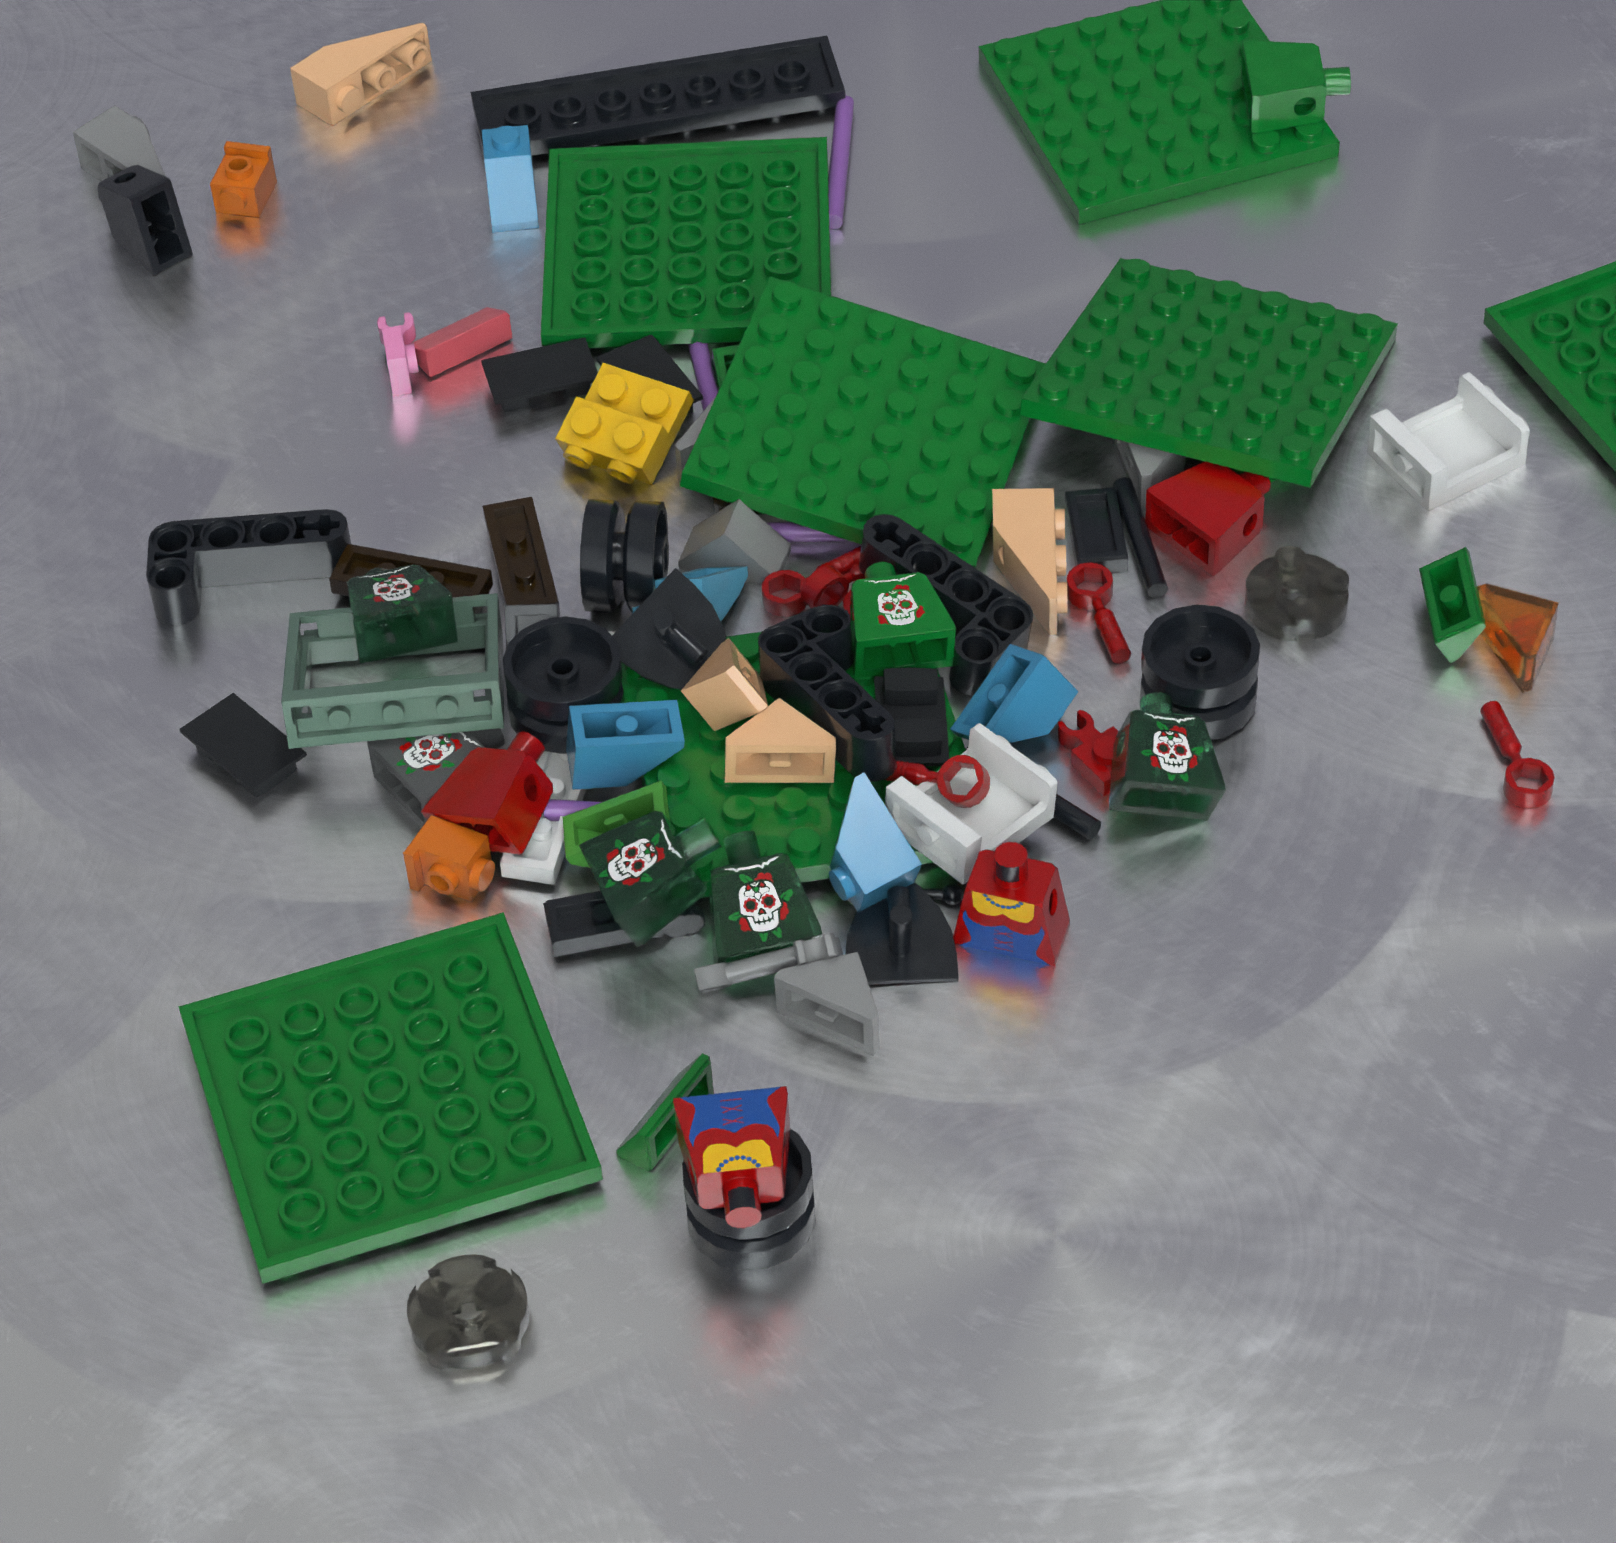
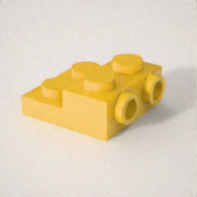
M602 363L585 399L576 396L555 440L564 452L563 457L575 466L589 469L591 465L606 469L609 475L621 482L632 484L634 480L653 485L694 399L687 390Z

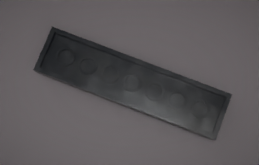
M827 35L470 92L483 156L482 130L501 126L528 125L532 155L549 154V149L597 147L613 142L646 139L651 136L676 132H690L695 129L719 125H734L739 122L769 117L778 118L783 115L806 111H821L835 107L839 100L846 98L845 88Z

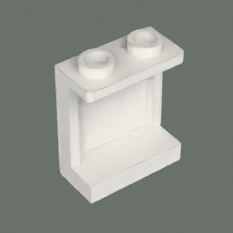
M1467 372L1459 377L1458 393L1454 398L1404 422H1400L1387 408L1371 415L1367 453L1427 511H1430L1525 465L1530 429L1526 421L1497 398L1490 387L1483 385L1475 376Z
M981 723L970 729L968 748L961 754L975 758L988 771L990 776V789L987 796L979 804L971 808L957 807L940 793L937 783L927 781L915 786L903 776L886 787L885 806L908 843L961 884H965L969 880L980 851L985 849L995 851L999 845L1006 842L1020 843L1054 817L1058 785L1056 778L1045 767L1031 761L1012 747L1004 737L994 734ZM961 768L950 781L953 794L965 796L978 782L975 769Z

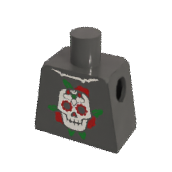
M500 728L367 741L374 778L422 827L427 821L421 813L422 809L469 752L477 747L498 749L505 744Z

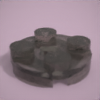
M1281 547L1275 552L1274 557L1267 558L1257 564L1247 576L1245 604L1248 607V617L1252 624L1261 632L1284 641H1297L1298 634L1315 632L1314 639L1327 636L1335 631L1346 618L1349 599V576L1346 571L1336 567L1326 559L1305 554L1299 547ZM1300 593L1306 596H1298L1294 600L1287 598L1288 594Z
M476 1254L451 1257L437 1263L428 1270L429 1278L420 1285L418 1290L415 1284L407 1301V1317L412 1338L416 1346L426 1354L428 1363L440 1370L451 1368L472 1369L487 1366L499 1360H507L515 1356L522 1347V1336L528 1328L530 1316L527 1293L520 1276L512 1269L511 1275L506 1269L497 1267L495 1259ZM467 1303H474L476 1311H482L480 1315L473 1319L463 1320L455 1317V1315L462 1313V1305Z

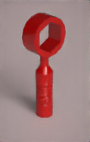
M861 546L819 565L816 570L830 565L836 568L842 575L850 572L853 564L859 562ZM779 570L768 575L762 582V601L766 611L778 617H791L805 610L807 604L801 599L800 593L808 577L805 578L800 573L792 570ZM784 588L798 592L786 599L772 595Z
M859 562L853 564L850 572L844 575L833 566L826 565L820 567L803 584L800 593L801 599L810 608L821 605L838 606L848 593L849 583L865 579V576L860 571Z
M1092 562L1074 566L1067 575V599L1072 605L1080 609L1095 610L1094 622L1111 660L1116 664L1126 662L1131 657V651L1113 611L1105 608L1113 596L1112 573L1103 565ZM1084 581L1102 584L1096 591L1077 588Z
M1498 701L1487 702L1481 707L1480 713L1502 756L1510 759L1512 762L1505 772L1503 784L1505 797L1517 807L1526 809L1545 805L1551 799L1555 779L1553 770L1541 760L1521 757L1522 745L1511 727L1502 706ZM1520 777L1540 780L1542 786L1537 790L1518 787L1515 781Z
M956 755L948 759L941 766L939 772L929 771L923 764L897 761L895 772L887 779H884L894 782L903 776L913 785H919L927 781L937 783L940 793L950 803L960 808H971L979 804L987 796L990 789L988 771L975 758L968 755ZM961 768L975 769L978 782L966 796L953 794L950 781Z

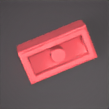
M486 307L412 342L411 344L414 343L417 364L429 377H433L512 339L510 315L505 310Z

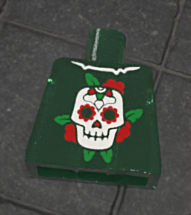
M408 565L390 570L374 568L365 575L353 577L347 581L360 664L458 642L452 594L420 565Z
M1150 693L1143 696L1139 702L1140 710L1129 712L1114 741L1109 811L1208 820L1225 793L1226 788L1205 721L1198 716L1173 714L1172 700L1165 693Z
M653 811L580 844L579 847L615 921L634 944L639 947L705 895L707 886L695 863L721 848L722 845L705 818L678 833L662 811Z
M742 831L725 837L723 842L729 865L710 870L708 881L714 964L728 963L791 947L793 942L798 940L807 941L822 937L821 926L787 853L761 857L755 831Z

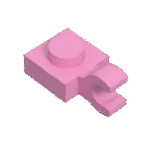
M410 312L404 313L405 322L403 325L389 327L385 316L379 317L377 321L380 341L385 346L393 396L412 394L409 374L419 372L414 343L411 344L416 338L414 318Z

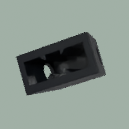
M133 165L98 184V196L102 202L113 238L152 275H156L193 255L174 189L168 177L140 165Z

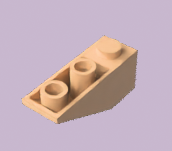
M418 23L323 46L290 68L296 104L331 126H334L432 62L427 25Z
M1054 488L992 489L993 562L1019 596L1030 605L1033 614L1048 634L1057 635V613H1067V582H1057V576H1066V545H1056V540H1065V509H1055Z

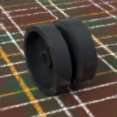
M589 499L585 507L580 544V587L585 611L614 612L620 604L624 589L626 604L631 613H633L632 608L640 606L655 590V580L667 577L669 541L665 504L659 501H635L629 509L625 522L624 511L618 500Z
M1185 606L1172 609L1156 618L1144 633L1142 645L1140 690L1142 707L1145 713L1152 714L1154 717L1160 716L1177 720L1180 718L1183 720L1184 718L1194 719L1186 720L1185 722L1181 720L1178 723L1175 720L1154 719L1152 716L1145 714L1146 717L1157 728H1159L1156 723L1157 721L1164 724L1168 730L1164 728L1161 731L1165 733L1173 732L1172 736L1176 733L1178 735L1177 738L1182 739L1178 734L1180 733L1187 740L1195 741L1224 738L1243 728L1255 713L1257 700L1260 643L1254 628L1240 615L1217 606ZM1173 726H1178L1179 728L1183 727L1187 731V736L1181 732L1170 729H1172Z
M567 616L543 619L523 628L508 643L502 660L511 727L516 733L526 732L535 736L542 742L545 751L567 754L566 741L569 706L625 702L618 643L607 629L587 619Z
M791 1128L785 1196L778 1202L760 1203L762 1217L752 1227L736 1228L727 1224L724 1207L714 1209L700 1207L683 1160V1186L689 1233L699 1251L717 1264L739 1270L768 1269L791 1259L809 1241L816 1223L811 1152L801 1136Z

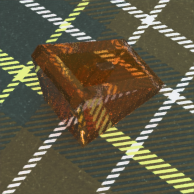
M1487 583L1477 586L1486 628L1480 633L1521 692L1531 691L1554 640L1559 603Z

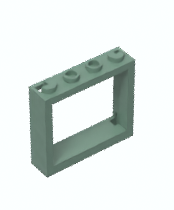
M498 593L401 602L398 605L390 603L290 613L281 700L289 749L504 728L503 633ZM487 606V613H474V607ZM317 623V629L304 630V635H301V624ZM485 648V672L310 689L311 668L315 664ZM485 689V696L474 697L473 690ZM308 706H310L312 713H308Z

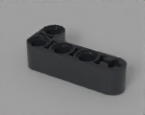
M322 509L171 521L157 526L149 536L146 570L156 618L161 623L170 626H179L194 620L201 608L203 587L330 578L344 549L348 544H351L346 517L336 510Z
M882 514L870 518L865 523L859 559L861 573L864 575L868 567L874 563L888 562L894 566L896 575L916 572L926 575L956 627L953 666L950 667L949 680L958 692L974 696L1009 644L1028 649L1033 611L1030 605L1023 599L900 518Z
M821 605L762 631L758 637L760 677L765 691L774 700L782 699L836 737L835 759L852 776L856 777L865 772L870 782H877L891 776L897 768L895 720L884 707L845 672L853 663L851 616L848 611L835 605Z

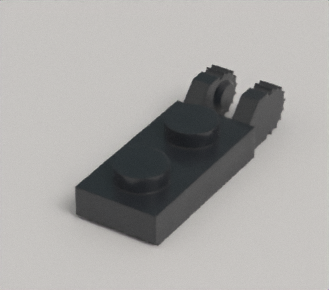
M652 881L547 900L546 903H543L554 957L663 937V934L673 938L685 936L686 934L691 935L702 930V927L705 926L704 912L698 905L693 906L699 900L698 898L674 902L669 881L655 884Z

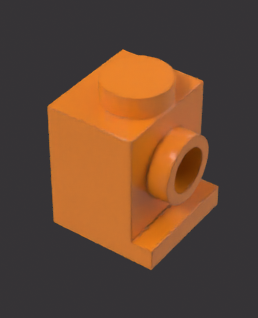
M226 141L224 145L225 155L210 182L215 211L217 213L260 218L277 184L271 147Z
M432 815L403 852L409 888L418 892L425 884L441 894H452L472 902L479 891L483 892L489 887L495 872V863L491 858L487 835Z

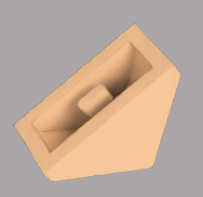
M729 638L718 646L681 690L714 731L758 714L768 707L760 675Z
M778 698L726 737L725 783H834L836 737Z

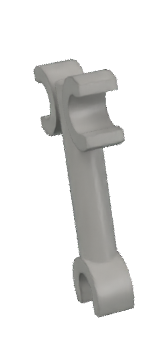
M826 933L816 939L795 941L791 947L728 963H716L694 969L698 989L704 994L730 987L732 984L776 974L783 968L841 956L843 952L839 937H835L834 933Z

